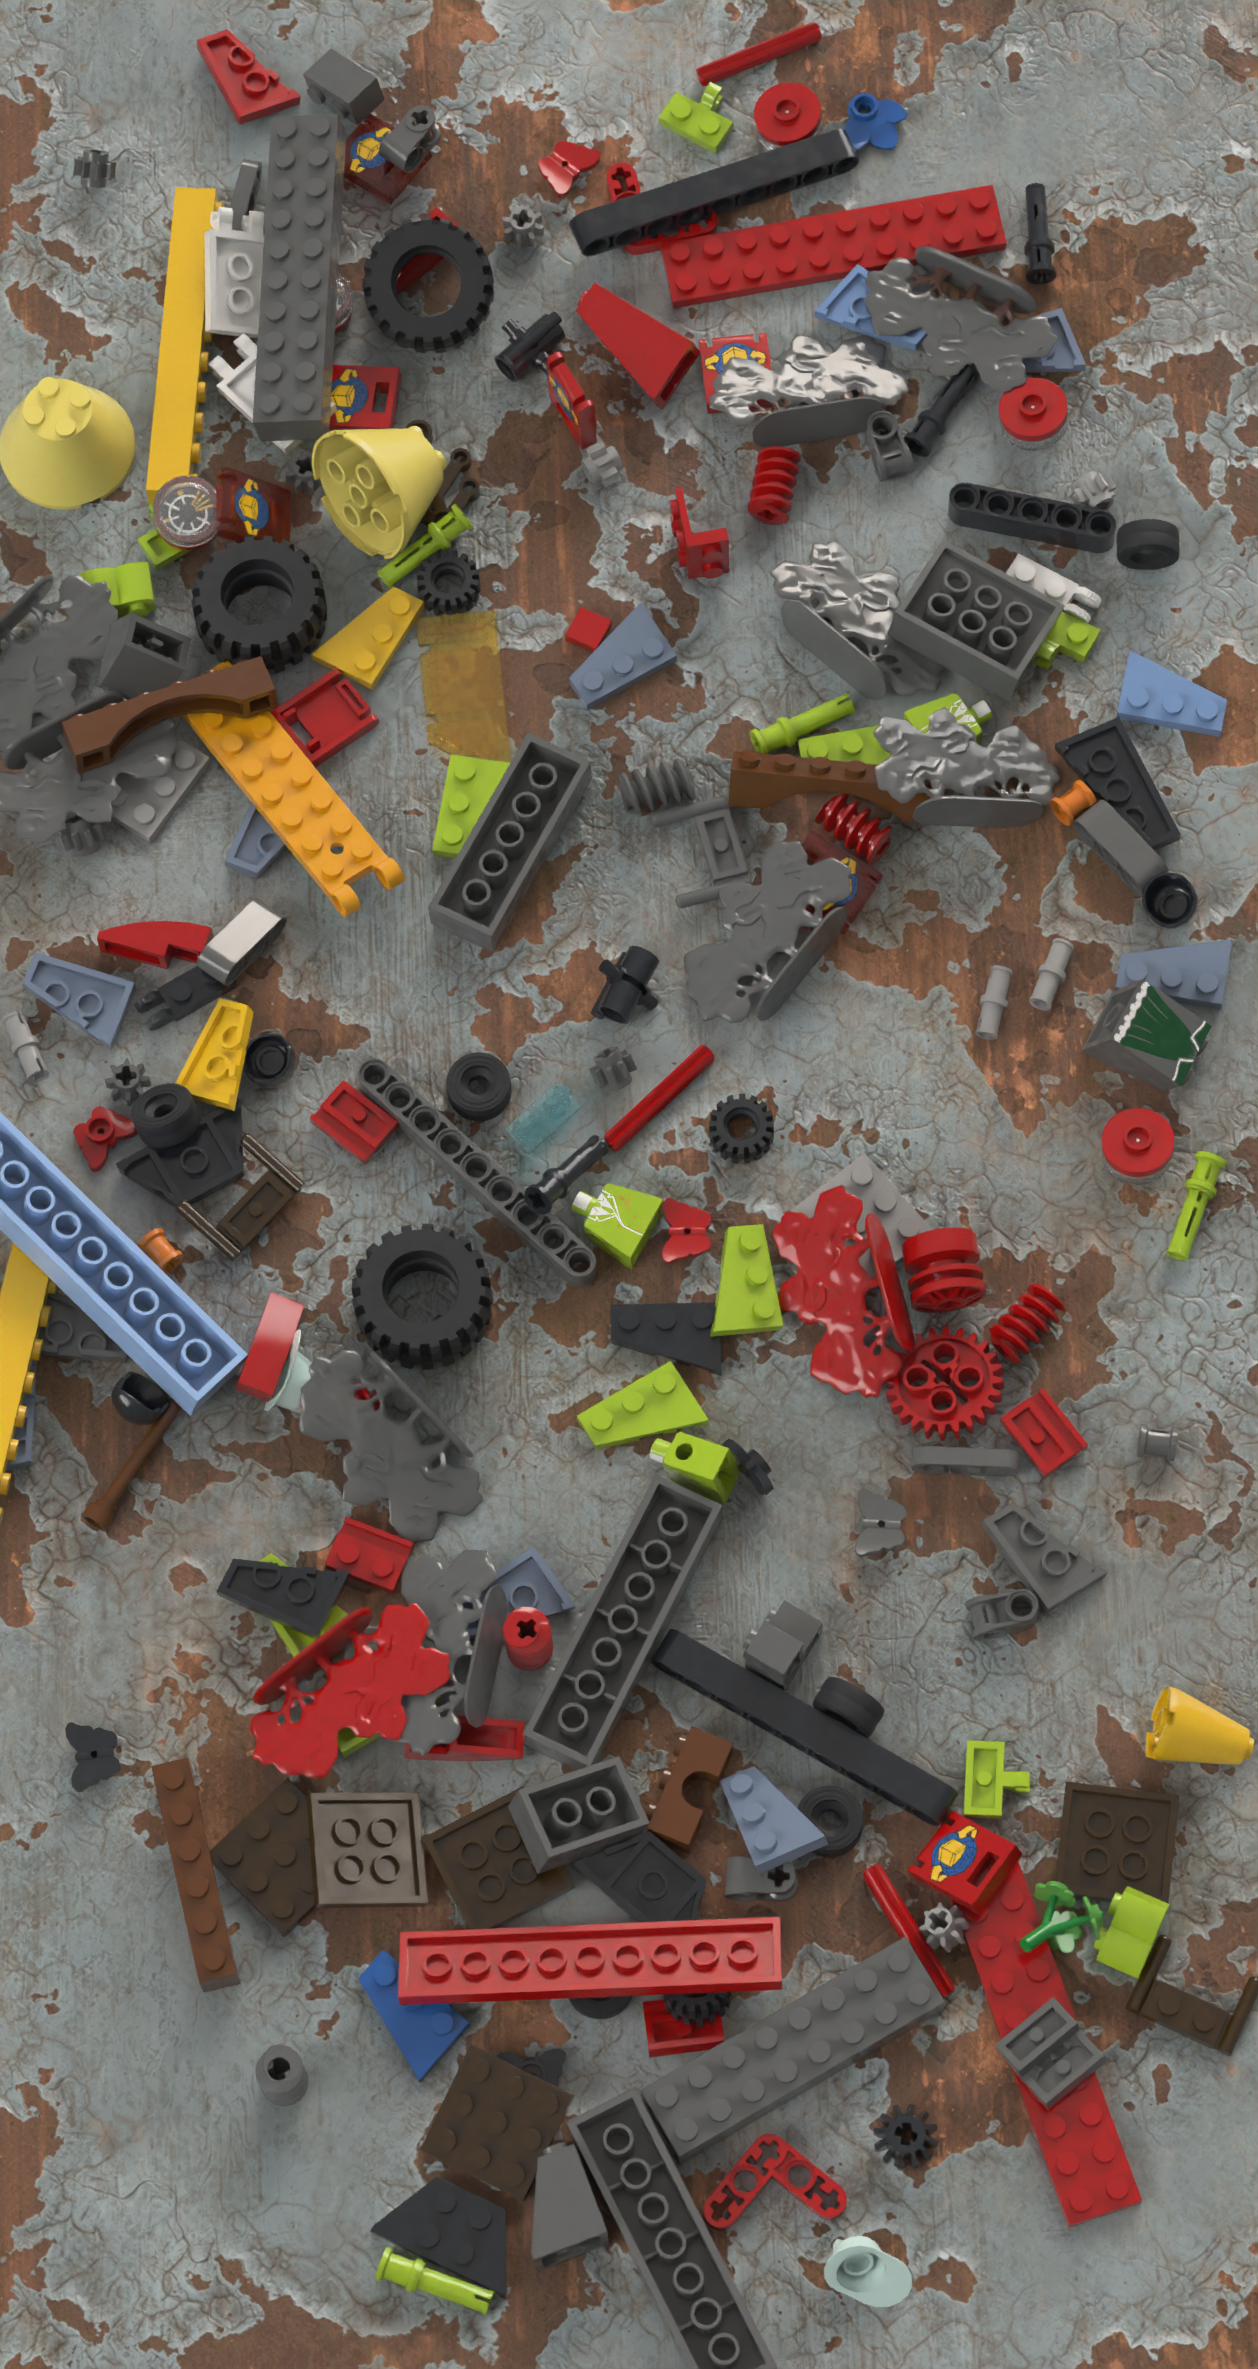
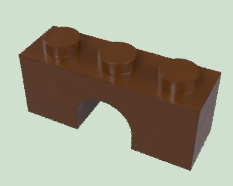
M691 1726L687 1736L680 1735L673 1755L678 1757L672 1770L669 1768L665 1769L658 1789L663 1790L658 1803L651 1802L646 1812L649 1821L647 1831H650L663 1843L690 1853L704 1821V1811L688 1804L683 1797V1792L690 1783L698 1780L708 1781L719 1786L733 1754L732 1742Z

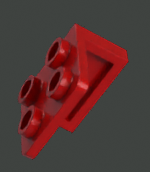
M682 487L675 488V499L669 500L672 515L670 517L673 537H676L678 545L676 550L679 567H686L688 579L700 577L711 579L717 578L723 573H729V539L726 528L691 533Z

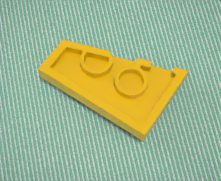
M393 586L312 653V660L331 670L338 668L343 676L373 690L423 611L424 601Z
M219 998L175 1084L186 1087L195 1101L235 1111L246 1047L254 1014L248 1005Z

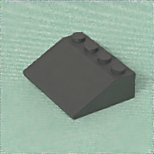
M943 539L897 608L887 635L1010 702L1034 663L1040 648L1047 640L1065 605Z

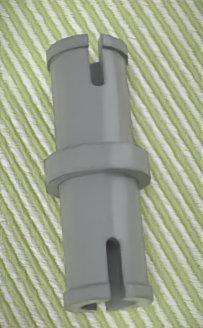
M1061 938L1053 939L1045 963L1039 966L1037 971L1039 978L1029 999V1003L1036 1009L1050 1010L1058 986L1062 985L1065 981L1066 973L1064 971L1071 953L1074 951V945L1067 940Z
M999 965L990 967L986 992L981 995L979 1002L982 1009L975 1035L979 1038L986 1040L998 1038L1002 1013L1008 1007L1006 996L1010 978L1013 974V971L1007 967Z
M16 1011L9 1013L2 1021L13 1043L11 1047L15 1057L20 1059L28 1082L33 1083L35 1081L36 1083L42 1081L49 1075V1071L39 1052L40 1043L38 1038L32 1036L24 1012L19 1011L18 1016Z

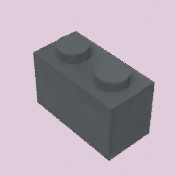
M333 49L328 50L303 74L308 86L307 94L316 104L321 105L323 103L334 114H338L340 119L346 118L355 125L362 122L385 100L377 77Z

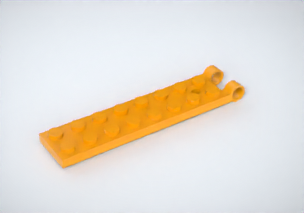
M227 660L225 663L222 662L210 670H220L232 665ZM270 711L246 719L216 713L187 714L182 716L247 798L253 802L256 809L330 899L341 916L346 918L361 909L360 901L349 885L367 874L373 872L388 891L405 881L404 874L396 861L391 857L388 858ZM335 846H340L344 849L341 854H333L330 850Z

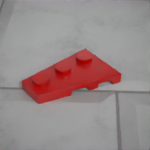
M228 29L197 39V49L239 125L300 104L301 96L294 89L289 90L279 81L280 77L272 69L268 71L255 59V54Z

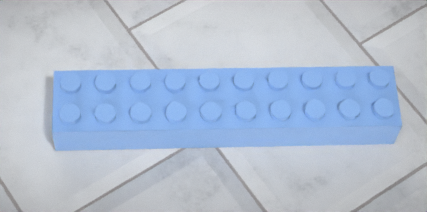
M0 1112V1230L191 1416L242 1368L248 1354Z

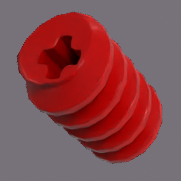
M783 446L766 447L758 453V463L755 466V476L752 480L753 488L750 490L751 500L747 505V511L756 520L769 525H782L789 521V515L786 513L791 511L792 508L789 500L794 498V491L791 488L796 486L797 481L794 476L799 473V467L796 464L801 461V454L798 451Z
M842 793L839 796L832 797L820 809L815 817V822L817 824L823 823V829L828 833L834 831V837L838 841L845 840V846L849 850L856 848L855 854L859 858L866 857V863L869 866L874 865L891 844L889 836L893 827L888 825L884 829L879 830L882 818L878 816L869 822L868 818L872 810L866 808L861 813H858L857 810L861 803L858 799L849 805L846 803L850 794Z
M1030 1284L1027 1289L1028 1294H1021L1018 1297V1304H1013L1009 1307V1315H1001L998 1320L999 1325H992L988 1331L993 1347L1015 1365L1021 1363L1016 1354L1017 1351L1025 1355L1031 1353L1026 1344L1027 1340L1036 1345L1040 1343V1339L1035 1333L1037 1330L1044 1334L1050 1332L1045 1321L1049 1320L1054 1324H1058L1060 1319L1055 1311L1067 1312L1062 1302L1049 1289L1040 1284Z
M521 1607L512 1611L507 1616L503 1628L509 1660L515 1667L523 1671H534L542 1668L549 1662L553 1654L552 1632L548 1618L543 1612L533 1607Z

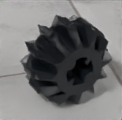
M909 2104L907 2115H902L901 2108L895 2105L892 2108L895 2119L882 2113L880 2121L885 2127L874 2128L873 2135L882 2138V2140L874 2144L875 2151L888 2150L883 2157L885 2164H889L894 2157L898 2158L897 2170L899 2171L904 2169L905 2160H909L913 2170L919 2169L917 2156L929 2162L932 2159V2154L927 2148L938 2147L939 2141L929 2136L937 2132V2125L935 2123L923 2125L927 2121L929 2113L923 2111L917 2118L914 2117L915 2105ZM903 2130H910L911 2137L916 2139V2141L910 2140L909 2145H902L901 2138L895 2135L897 2133L902 2135Z

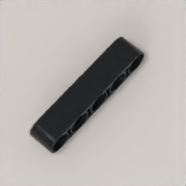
M972 483L956 484L949 493L948 516L954 524L1093 553L1107 552L1114 544L1116 519L1106 510ZM968 502L971 505L968 507L958 506L957 503ZM995 508H1000L1005 512L1002 514H995L991 510ZM1034 515L1037 516L1039 519L1035 521L1027 520L1025 516ZM1069 522L1073 526L1064 528L1059 523ZM1103 529L1107 533L1096 534L1093 532V530Z

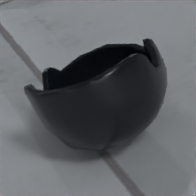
M1171 872L1160 873L1153 876L1143 889V909L1150 919L1160 927L1167 929L1181 927L1189 923L1197 912L1198 896L1193 885L1181 874Z
M276 1033L261 1034L250 1040L246 1047L243 1071L251 1081L260 1086L276 1087L288 1081L295 1071L297 1061L295 1051L283 1036Z
M128 1372L115 1384L111 1393L112 1403L117 1413L124 1420L138 1426L154 1423L169 1406V1401L161 1389L145 1376L136 1372Z

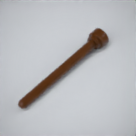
M172 1398L169 1401L168 1408L154 1422L102 1499H97L94 1503L90 1502L82 1513V1518L94 1528L103 1532L107 1531L114 1520L112 1515L115 1509L113 1507L182 1408Z

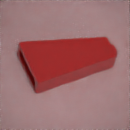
M595 282L590 290H586L579 298L576 312L656 406L663 409L700 354L695 344Z

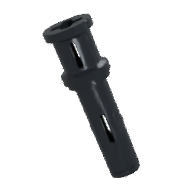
M1032 183L1025 187L1029 239L1024 246V254L1028 257L1029 268L1026 270V279L1033 284L1050 283L1056 278V269L1052 266V255L1054 254L1055 246L1049 239L1045 186L1041 183Z
M966 364L958 375H953L941 390L930 409L919 414L917 425L911 433H907L903 437L910 452L921 457L929 456L932 449L931 445L935 439L946 431V420L957 407L970 385L978 377L972 366Z
M593 1135L558 1168L546 1170L541 1181L528 1186L525 1190L524 1200L528 1207L539 1215L549 1213L553 1203L558 1199L565 1198L569 1194L572 1184L601 1157L608 1153L609 1147L604 1139L599 1141V1136Z

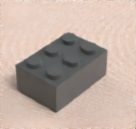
M619 1756L519 1789L508 1806L538 1874L592 1856L615 1844L628 1841L632 1837L643 1833L649 1825L648 1818Z

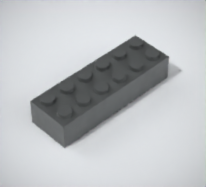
M527 733L428 906L431 924L494 953L592 780L591 761Z

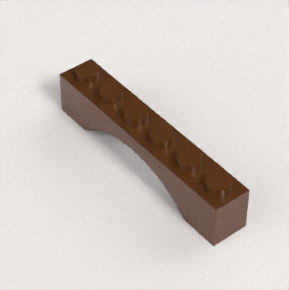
M261 656L253 659H243L235 665L220 670H210L202 676L187 681H177L169 687L154 692H144L135 698L120 703H110L102 709L87 714L74 715L69 720L61 722L64 741L78 774L111 764L119 752L134 737L149 727L167 719L199 713L225 714L246 719L276 709V690Z
M747 750L743 752L734 751L730 772L728 806L764 809L779 800L797 794L840 792L873 801L891 811L905 823L920 824L913 819L912 814L919 804L931 799V797L925 793H918L909 802L900 804L890 796L888 791H882L878 788L875 774L876 764H865L857 760L849 762L834 761L824 757L802 758L794 757L790 754H760L756 751ZM925 779V786L928 789H932L930 780Z
M187 1757L151 1766L199 1984L204 1993L241 1984L190 1761Z

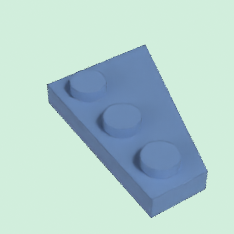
M859 264L853 268L814 311L815 318L916 351L927 337L926 331L922 328L912 330L902 336L876 335L871 323L872 316L867 311L864 302L870 292V289L865 284L868 278V271Z
M1130 650L1116 718L1119 717L1123 720L1220 737L1227 699Z

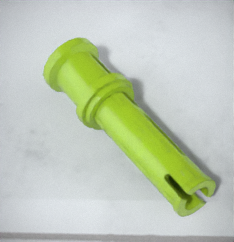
M457 504L452 505V511L437 523L431 522L428 524L429 527L426 528L428 531L426 534L402 551L382 569L376 571L388 588L391 589L396 583L416 569L423 560L428 559L429 555L437 552L440 548L442 550L449 549L454 539L466 530L471 531L474 529L470 520Z
M843 693L790 719L779 717L776 719L775 724L759 731L757 729L751 730L749 734L755 751L760 754H769L783 746L790 748L795 745L797 738L847 715L854 714L855 708L852 700L847 701L850 696L847 693Z
M1196 1152L1194 1159L1197 1162L1191 1179L1186 1180L1184 1186L1187 1196L1169 1248L1166 1251L1169 1257L1179 1261H1187L1189 1259V1253L1207 1202L1215 1197L1217 1192L1215 1184L1220 1170L1226 1167L1227 1162L1225 1159L1210 1152Z
M385 2248L376 2272V2281L381 2282L385 2279L404 2286L405 2290L409 2293H416L417 2289L479 2311L484 2315L487 2314L489 2309V2303L487 2302L491 2303L494 2295L493 2290H487L426 2268V2263L422 2259L417 2258L413 2261L394 2254L392 2248Z

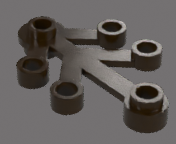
M414 420L406 426V428L411 426L419 427L424 437L432 444L433 434L429 423L423 420ZM464 448L455 449L451 453V461L443 471V483L431 503L433 512L427 510L420 521L427 525V528L429 527L428 524L431 522L437 523L452 511V505L457 504L463 511L469 501L476 500L480 495L478 481L474 478H465L459 484V493L449 507L446 508L444 496L460 472L468 470L472 463L470 452ZM461 456L467 459L464 463H457L455 461L456 458ZM467 486H472L475 488V490L471 493H466L463 491L464 488Z

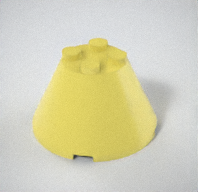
M46 377L40 380L38 385L29 392L8 416L0 434V463L8 482L21 496L30 502L57 510L82 508V504L98 498L103 500L108 497L126 479L133 465L136 452V439L132 423L118 402L97 389L68 379H55L53 377Z
M417 426L398 429L332 430L322 435L316 441L312 452L314 480L319 478L325 492V496L321 500L335 525L359 550L372 557L376 554L383 555L384 559L396 556L405 548L443 483V469L447 467L444 455L440 451L434 450L424 437L421 429Z

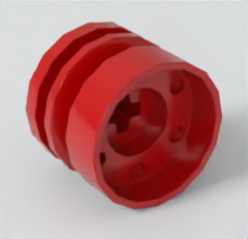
M961 1227L934 1229L910 1237L902 1244L901 1251L905 1272L912 1275L908 1280V1290L912 1292L910 1294L911 1307L916 1311L925 1313L955 1311L974 1305L986 1297L985 1282L982 1281L983 1269L975 1265L980 1260L977 1236L971 1229Z

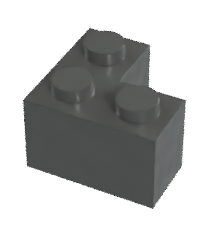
M784 1600L779 1609L773 1607L760 1629L753 1628L744 1641L743 1648L746 1649L743 1654L745 1669L786 1691L821 1636L823 1623Z

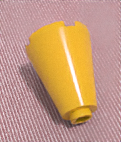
M1168 1686V1688H1164L1160 1693L1150 1720L1154 1721L1153 1733L1147 1732L1146 1757L1161 1761L1240 1765L1243 1759L1248 1760L1254 1747V1739L1250 1738L1249 1729L1176 1687Z

